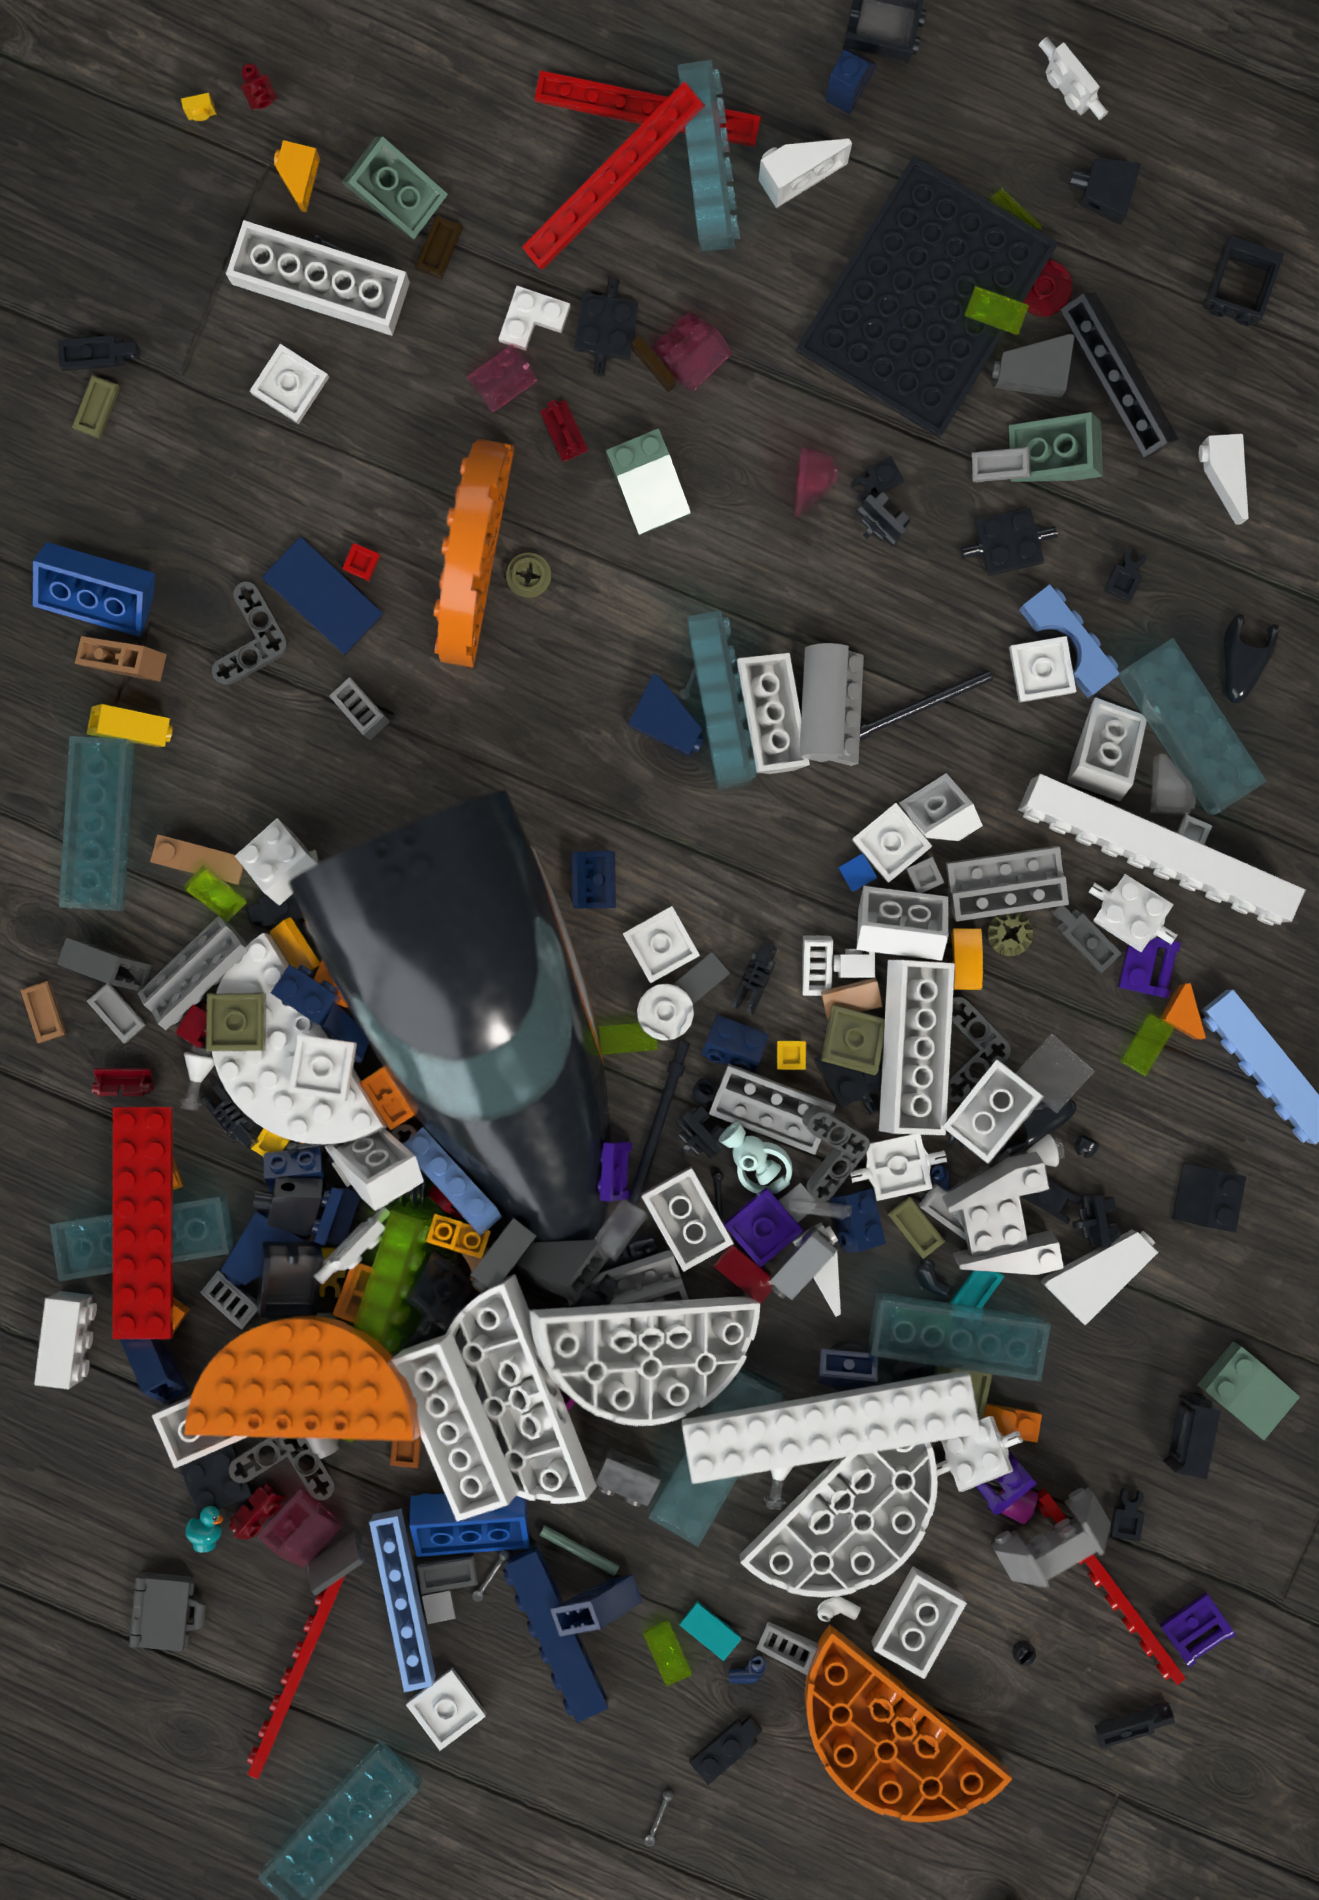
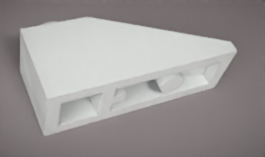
M1243 434L1208 436L1199 447V460L1204 462V471L1236 525L1242 524L1248 519Z
M822 1223L815 1226L834 1243L838 1241L830 1226L824 1228ZM807 1231L803 1232L793 1240L795 1246L806 1234ZM836 1252L813 1277L835 1317L841 1314L838 1256Z

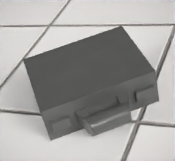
M140 1572L136 1576L129 1647L183 1651L189 1645L190 1633L188 1632L204 1627L206 1603L192 1597L195 1586L194 1577ZM191 1606H195L193 1623L190 1622Z

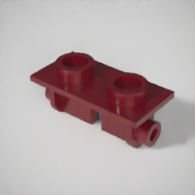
M248 63L244 65L241 73L246 84L241 85V88L251 109L268 107L277 97L267 74L261 76L257 66Z
M557 400L550 401L547 404L548 407L541 410L540 413L562 462L564 463L588 452V448L566 400L559 403Z
M93 1068L96 1082L92 1084V1093L97 1094L98 1097L118 1096L119 1090H123V1096L145 1097L146 1094H151V1090H154L151 1069Z
M268 1482L265 1485H260L248 1499L254 1508L251 1510L247 1504H244L230 1519L231 1524L229 1527L236 1533L234 1537L246 1540L255 1537L261 1531V1525L266 1519L277 1513L281 1507L280 1503L286 1496L273 1493L275 1488Z

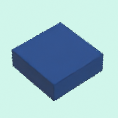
M864 854L838 867L852 892L877 878Z

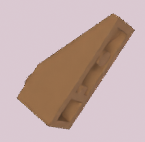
M81 636L75 664L160 682L167 654L145 646Z
M158 834L150 861L237 885L240 884L244 869L234 854Z

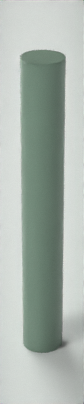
M544 1525L539 1536L613 1576L616 1575L619 1569V1565Z

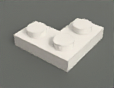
M517 286L499 336V342L526 351L535 325L562 333L571 307L570 303Z

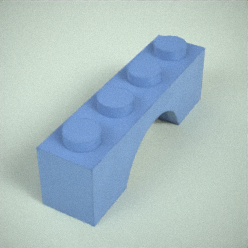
M1049 584L1027 601L1019 611L1036 632L1048 629L1056 630L1065 634L1072 641L1077 653V662L1073 671L1074 680L1086 697L1089 698L1120 674L1117 671L1118 664L1110 655L1106 656L1099 648L1101 643L1092 632L1088 634L1082 626L1084 622L1081 616L1075 610L1070 611L1064 603L1066 598L1058 588L1053 589Z
M423 1127L403 1144L416 1156L420 1170L440 1189L480 1236L502 1217L490 1200Z

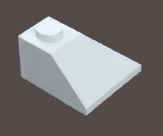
M947 773L899 803L900 807L926 838L959 841L983 826L974 804Z

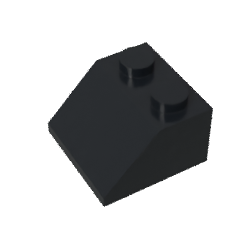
M1182 1163L1172 1219L1236 1233L1247 1176Z

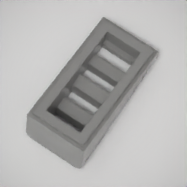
M351 677L329 695L357 729L369 740L374 738L390 722ZM354 690L355 693L343 703L341 700ZM361 698L362 701L350 711L349 708ZM369 707L370 710L358 719L357 717Z
M218 1270L200 1293L242 1330L258 1312L257 1300L240 1286L228 1281L225 1278L226 1275ZM221 1281L224 1285L219 1290V1292L216 1295H214L211 1292L216 1287V1285ZM229 1288L232 1291L231 1295L225 1302L221 1301L220 1298ZM238 1296L241 1300L234 1309H231L229 1305ZM246 1304L249 1308L241 1317L238 1312Z
M768 1622L756 1649L808 1675L818 1647L816 1642ZM775 1633L778 1636L772 1648L768 1644L772 1634ZM783 1639H786L788 1643L784 1652H781L779 1648ZM796 1644L799 1647L793 1657L789 1654L793 1645ZM804 1649H806L809 1653L806 1660L802 1661L800 1659Z

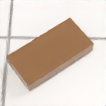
M876 977L821 991L827 1020H829L830 1009L833 1005L858 1012L882 1007Z
M50 981L20 989L37 1043L67 1035Z

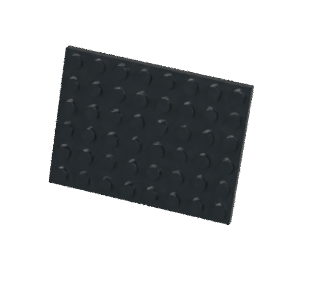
M913 156L796 348V352L936 437L941 438L1056 249L1058 242Z

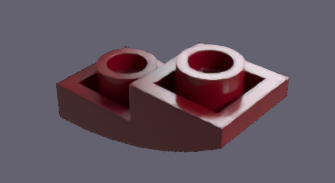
M730 1245L713 1265L721 1274L750 1298L759 1302L760 1305L772 1291L770 1287L773 1284L769 1281L770 1276L733 1245Z

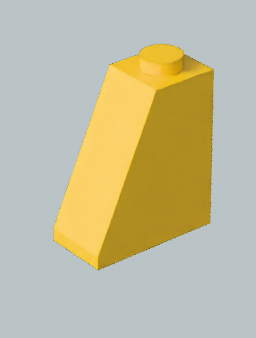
M101 704L91 707L87 734L164 747L166 742H169L171 739L172 726L169 725L170 718Z

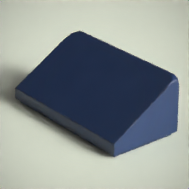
M334 1003L320 1024L321 1029L333 1040L357 1043L354 1060L360 1063L363 1060L369 1041L360 1026L337 1003Z
M821 1349L818 1383L861 1388L876 1386L878 1354Z

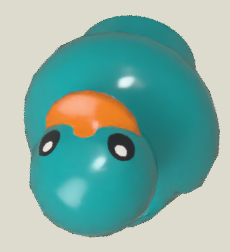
M214 1506L203 1508L200 1513V1519L191 1518L186 1525V1537L193 1543V1549L197 1552H209L215 1549L216 1541L222 1535L220 1523L223 1521V1517Z

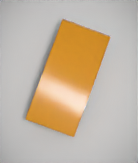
M953 929L951 932L953 960L951 963H955L953 990H981L983 981L981 929Z
M434 1214L426 1242L483 1259L491 1231L487 1230L480 1236L471 1225Z

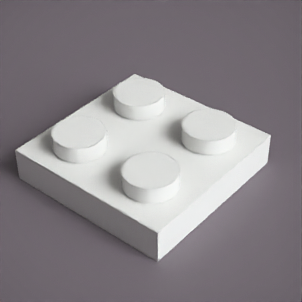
M280 344L250 389V392L299 424L329 376Z
M1067 636L1009 647L1019 703L1076 692Z
M897 803L852 839L887 883L932 847Z
M673 906L623 933L650 983L700 956Z
M298 1035L288 1092L348 1101L357 1043Z
M453 1667L437 1678L432 1687L424 1688L406 1703L408 1709L440 1751L486 1717L487 1714Z

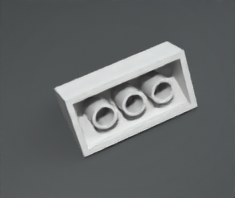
M790 653L737 659L757 773L772 774L794 771L810 765L809 759L799 757L801 714Z

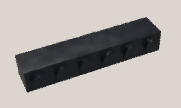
M1083 293L1063 307L1061 311L1143 457L1155 455L1179 440L1097 293Z

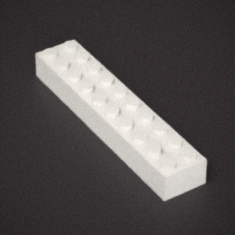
M1042 774L1031 779L1018 809L1024 813L1023 817L1034 823L1044 821L1050 824L1049 829L1063 835L1068 832L1076 835L1075 840L1084 845H1099L1102 847L1101 852L1109 856H1124L1128 858L1127 863L1140 869H1143L1144 866L1154 869L1153 874L1165 880H1169V878L1179 880V886L1194 892L1196 889L1206 892V898L1221 903V901L1229 902L1232 904L1231 908L1243 914L1248 912L1258 915L1257 920L1271 926L1274 923L1281 925L1283 922H1291L1305 892V889Z
M966 1370L682 1419L692 1484L980 1434L971 1377Z

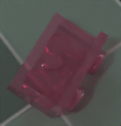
M512 344L467 376L470 384L482 397L492 413L537 381L528 362Z

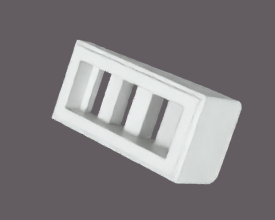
M803 936V995L821 996V991L831 989L833 939L831 936ZM810 946H825V950H810ZM810 958H825V962H810ZM810 969H825V974H811ZM809 980L825 981V985H809Z

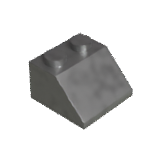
M608 1447L595 1478V1483L599 1486L598 1490L607 1495L614 1496L617 1493L624 1496V1500L631 1505L640 1507L643 1504L648 1506L661 1481V1469Z

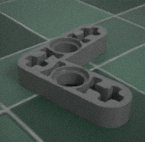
M251 582L239 583L234 589L233 596L256 639L214 663L212 667L213 678L222 685L236 683L282 657L288 650L287 638L260 590ZM243 590L254 591L251 595L253 602L256 605L261 602L262 606L252 609L245 599L241 600V597L244 596ZM260 612L266 613L269 617L267 625L262 628L256 627L253 622L255 615ZM270 631L277 641H282L279 643L280 649L278 651H275L273 648L268 649L271 641L266 634L262 638L260 634ZM250 650L255 651L258 655L257 662L252 666L245 665L243 663L244 653ZM234 658L237 659L238 664L244 669L242 672H239L238 668H234L229 672L231 677L228 679L224 676L219 677L223 665L227 668L236 665L232 661Z
M954 997L953 1003L957 1005L963 1003L962 1011L966 1016H970L972 1012L975 1017L968 1020L964 1028L960 1023L965 1020L960 1015L952 1016V1023L978 1049L949 1078L948 1100L959 1103L965 1100L990 1068L988 1062L980 1058V1055L984 1053L985 1057H988L993 1052L992 1044H1002L1004 1046L1001 1050L1003 1056L996 1055L990 1062L994 1063L996 1060L1004 1063L1009 1058L1011 1049L1008 1042L966 999ZM974 1022H981L985 1027V1034L981 1038H974L970 1034V1026ZM974 1062H980L984 1066L985 1071L980 1078H973L969 1073V1067ZM963 1072L965 1077L973 1082L974 1085L970 1088L969 1084L966 1083L961 1088L963 1093L961 1096L956 1094L951 1096L952 1088L950 1085L952 1083L960 1084L964 1079L959 1077V1075Z
M812 1106L802 1116L803 1125L811 1134L834 1148L810 1177L806 1189L815 1201L825 1202L835 1194L867 1153L870 1142L858 1128L821 1106ZM821 1119L824 1122L823 1127L814 1120ZM842 1127V1131L838 1136L830 1137L834 1128ZM849 1138H851L853 1141L857 1142L858 1144H857V1145H854V1144L851 1145V1144L848 1142ZM844 1161L843 1166L839 1170L832 1171V1167L836 1162Z
M268 1437L236 1457L230 1463V1477L235 1482L245 1483L288 1457L314 1499H328L334 1491L333 1480L317 1454H313L306 1438H296L300 1447L306 1443L308 1448L299 1451L294 1457L290 1454V1452L296 1451L291 1443H284L287 1437ZM266 1445L273 1447L275 1450V1457L269 1462L261 1461L258 1456L259 1450ZM254 1453V1458L261 1468L255 1470L253 1465L247 1469L248 1475L246 1477H243L241 1474L236 1476L234 1474L237 1470L236 1464L241 1462L243 1465H246L251 1461L247 1456ZM304 1454L312 1455L315 1460L313 1468L308 1471H304L298 1466V1460ZM318 1468H321L323 1471L317 1474L322 1482L328 1481L329 1483L326 1486L327 1492L323 1495L320 1491L316 1493L313 1491L316 1488L313 1478L308 1482L305 1479L306 1476L314 1474Z

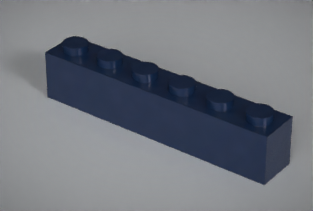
M538 1545L510 1557L505 1562L506 1569H503L504 1577L509 1586L514 1585L518 1594L515 1595L518 1608L521 1612L526 1611L530 1620L527 1621L529 1632L533 1638H538L542 1646L539 1647V1653L545 1664L549 1663L554 1672L551 1673V1679L557 1690L561 1689L565 1696L563 1705L568 1716L573 1715L576 1723L608 1709L609 1699L579 1634L559 1636L550 1609L564 1601Z

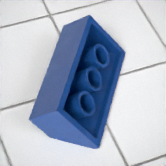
M48 542L45 543L33 560L34 607L138 637L142 636L154 597L155 573Z
M423 1493L417 1496H410L409 1526L417 1557L530 1549L528 1511L525 1498L515 1496L506 1506L457 1521L445 1493Z

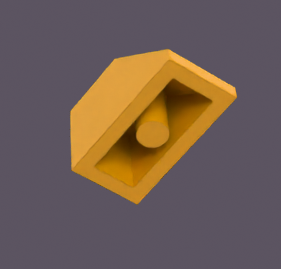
M283 140L281 150H276L274 166H276L281 179L300 210L307 212L320 157L316 148Z

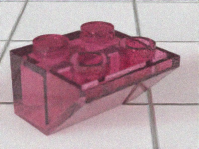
M690 312L678 319L676 325L665 335L661 336L655 345L651 347L674 374L676 381L692 392L733 354L717 328Z
M301 1487L265 1525L257 1537L277 1556L304 1569L343 1525Z

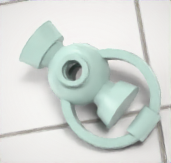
M739 1121L731 1124L720 1135L719 1142L729 1148L734 1147L732 1151L733 1159L737 1165V1173L742 1185L756 1194L765 1187L772 1194H777L790 1185L789 1181L792 1177L793 1168L791 1159L786 1151L776 1144L763 1142L758 1137L745 1136L746 1132ZM767 1153L773 1154L785 1164L786 1175L781 1176L770 1186H762L773 1180L781 1170L780 1164L773 1160H766ZM744 1170H756L755 1176L760 1185L752 1182Z

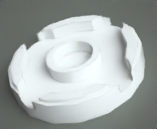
M670 984L656 985L647 990L641 997L637 1009L638 1021L643 1030L651 1037L663 1041L675 1039L683 1035L691 1026L694 1016L693 1003L688 994L678 986Z

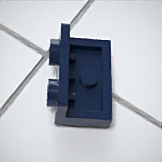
M573 851L570 861V871L572 873L570 898L573 908H616L615 851Z
M289 964L270 993L320 1026L334 1003L341 1000V997L335 994L338 989L325 980L321 984L312 978L314 972L300 964L296 968Z
M716 1014L701 1055L707 1057L712 1062L725 1065L729 1063L755 1073L769 1034Z
M320 1147L301 1149L293 1154L288 1153L287 1150L265 1153L264 1180L270 1192H272L275 1179L278 1177L323 1179L322 1187H327V1175L322 1166Z
M334 1184L331 1191H325L320 1205L325 1207L322 1218L316 1217L311 1232L316 1234L315 1243L325 1245L329 1242L339 1246L347 1238L360 1200V1195L357 1191Z
M873 1188L830 1198L831 1211L838 1230V1241L844 1253L861 1252L886 1244Z

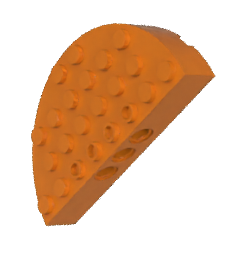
M478 438L472 445L469 457H463L461 475L463 476L460 486L458 485L456 491L455 508H450L448 513L447 525L450 526V536L444 537L442 554H445L446 561L439 587L442 588L441 600H436L434 616L439 621L435 654H439L440 662L474 668L515 449L512 444Z
M294 1316L279 1319L249 1330L231 1341L212 1359L200 1376L188 1406L185 1422V1435L412 1441L421 1436L416 1398L413 1396L405 1376L398 1371L391 1361L393 1358L391 1353L366 1332L347 1325L345 1322L319 1316Z
M828 1625L817 1643L818 1650L815 1653L810 1671L806 1675L805 1709L814 1748L828 1774L844 1792L861 1805L881 1815L886 1814L898 1817L903 1821L936 1822L969 1813L968 1810L981 1803H987L1007 1786L1012 1777L1008 1768L832 1625Z

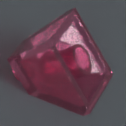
M801 448L797 468L794 517L802 516L830 492L832 483L837 484L838 466H833L834 457L808 448Z

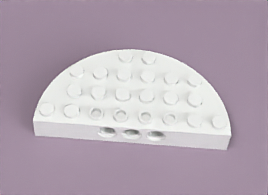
M262 933L246 946L248 952L242 957L241 962L234 964L224 974L216 992L266 993V1051H212L215 1067L226 1091L235 1104L255 1123L276 1135L297 1142L309 1144L347 1143L369 1137L386 1129L388 1125L360 1084L361 1080L354 1068L352 1070L348 1101L288 1092L297 1036L304 1035L333 1039L321 1029V1026L315 1024L270 993L289 966V963L272 935Z
M513 1274L504 1278L499 1285L480 1293L458 1314L446 1334H453L519 1490L516 1496L533 1501L541 1499L556 1504L587 1500L597 1486L559 1387L545 1369L537 1353L531 1330L530 1312L516 1275Z
M748 1296L530 1310V1321L537 1353L551 1378L564 1392L582 1407L597 1416L620 1424L645 1426L663 1424L685 1417L686 1413L708 1404L729 1385L747 1358L745 1354L751 1340L755 1338L759 1321L760 1303Z
M931 1443L835 1459L739 1554L740 1563L764 1582L786 1589L790 1593L804 1596H841L854 1593L858 1589L882 1581L895 1572L912 1555L923 1539L930 1517L933 1515L937 1497V1466Z

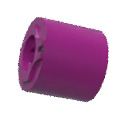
M1002 1488L999 1495H1002L1006 1491ZM1030 1489L1003 1511L1002 1514L1021 1524H1025L1034 1514L1038 1493Z

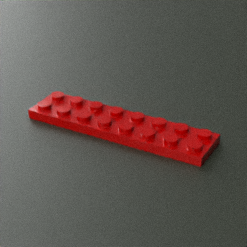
M113 1107V1339H171L173 1337V1107Z

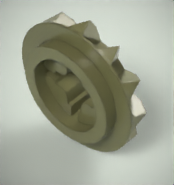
M523 553L513 558L509 563L506 571V580L510 589L515 594L523 598H537L547 590L551 582V570L547 561L540 555ZM531 564L533 574L540 577V579H531L528 587H526L525 578L517 573H527Z
M1020 912L997 915L989 924V943L996 952L1002 955H1019L1026 951L1032 943L1033 928L1029 919ZM1003 923L1010 929L1020 926L1015 933L1019 943L1011 938L1003 942L1001 941L1004 935H1006Z

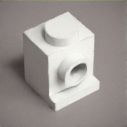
M845 949V955L833 956V971L838 972V978H874L875 952L867 951V955H862V950Z

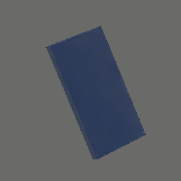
M301 537L295 541L262 577L345 656L383 616L379 609Z

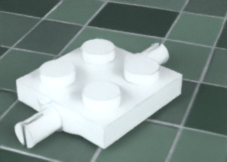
M1049 37L1044 38L1038 46L1049 57L1048 60L1050 62L1046 70L1049 83L1054 88H1059L1065 96L1064 99L1067 105L1072 110L1076 109L1080 116L1090 108L1098 120H1101L1108 113V110L1098 100L1097 92L1100 86L1065 43L1056 48Z
M1125 874L1118 885L1111 889L1110 892L1096 883L1091 887L1089 893L1103 901L1101 910L1093 922L1141 953L1148 942L1156 936L1170 943V945L1178 934L1163 926L1165 917L1174 904Z
M909 1134L870 1143L866 1153V1168L852 1171L850 1173L851 1180L854 1183L869 1179L873 1185L877 1201L933 1189L930 1179V1165L947 1162L946 1157H942L946 1156L944 1150L928 1154L923 1147L921 1134Z
M383 1206L366 1222L360 1223L323 1261L324 1267L314 1277L324 1284L337 1270L353 1269L362 1260L360 1255L367 1248L372 1249L381 1241L382 1237L380 1234L386 1229L382 1222L391 1213Z
M988 1416L978 1420L980 1434L941 1440L946 1460L936 1464L937 1477L950 1471L954 1476L958 1490L963 1492L1013 1472L1008 1458V1447L1023 1441L1022 1437H1019L1021 1436L1019 1431L1003 1436L997 1428L994 1417Z

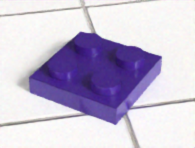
M767 1187L723 1222L726 1229L760 1268L803 1232V1229Z

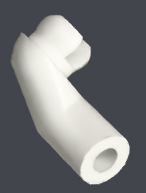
M835 1596L819 1604L817 1608L818 1617L821 1621L828 1622L833 1616L842 1613L855 1620L859 1615L861 1607L841 1596Z

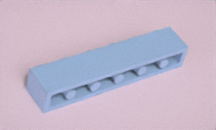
M1225 990L1201 1010V1013L1205 1016L1202 1019L1204 1024L1212 1032H1218L1222 1037L1220 1043L1228 1053H1235L1240 1059L1238 1065L1249 1077L1253 1075L1259 1083L1256 1087L1265 1098L1268 1099L1270 1097L1277 1105L1274 1107L1275 1111L1283 1120L1286 1121L1288 1119L1295 1127L1292 1129L1295 1136L1302 1143L1306 1141L1310 1144H1317L1319 1142V1094L1234 990Z
M402 1509L373 1514L369 1523L404 1692L432 1687L436 1674Z

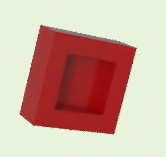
M353 543L342 569L370 582L381 556L374 551Z

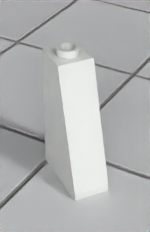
M1130 1230L1119 1238L1112 1240L1111 1246L1099 1247L1064 1266V1269L1056 1270L1045 1276L1040 1282L1080 1322L1086 1325L1158 1253L1152 1247L1155 1242L1144 1231L1139 1234L1134 1230Z

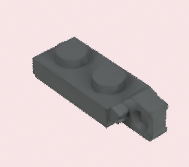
M1064 905L1057 906L1051 911L1061 922L1057 926L1061 931L1060 933L1099 973L1102 974L1122 954L1083 913H1079L1076 909L1070 912Z

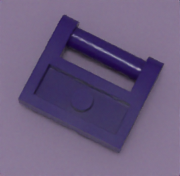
M1155 937L1148 942L1142 953L1127 944L1118 988L1169 999L1171 990L1168 988L1176 952L1180 951L1181 943L1173 941L1170 945L1165 940ZM1157 948H1163L1165 953L1157 987L1150 986Z
M615 1141L603 1144L600 1155L602 1174L598 1182L600 1200L617 1201L629 1199L627 1175L629 1151H632V1142Z
M1009 1449L1008 1458L1013 1472L996 1478L1006 1492L1002 1495H997L988 1482L976 1486L989 1502L988 1506L994 1514H1000L1036 1485V1482Z
M1206 1592L1159 1624L1189 1668L1196 1664V1659L1226 1638L1230 1640L1236 1636ZM1218 1624L1220 1627L1218 1630L1191 1649H1186L1185 1646Z

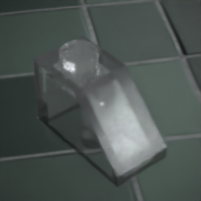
M1166 754L1155 756L1153 762L1151 813L1174 815L1191 813V809H1194L1196 803V793L1192 792L1191 782Z

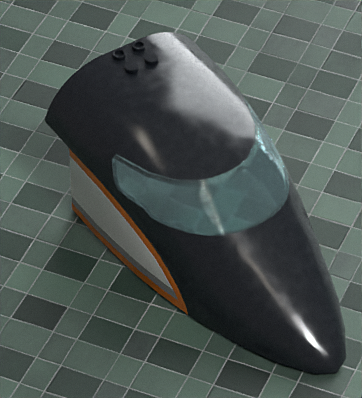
M507 790L483 795L421 818L337 854L292 878L288 882L329 974L390 1078L432 1138L490 1200L497 1210L510 1222L514 1218L535 1234L534 1240L536 1242L584 1240L599 1242L609 1201L600 1200V1193L598 1191V1182L602 1174L600 1155L603 1144L611 1142L606 1076L596 1022L585 980L558 902L536 850L527 840Z

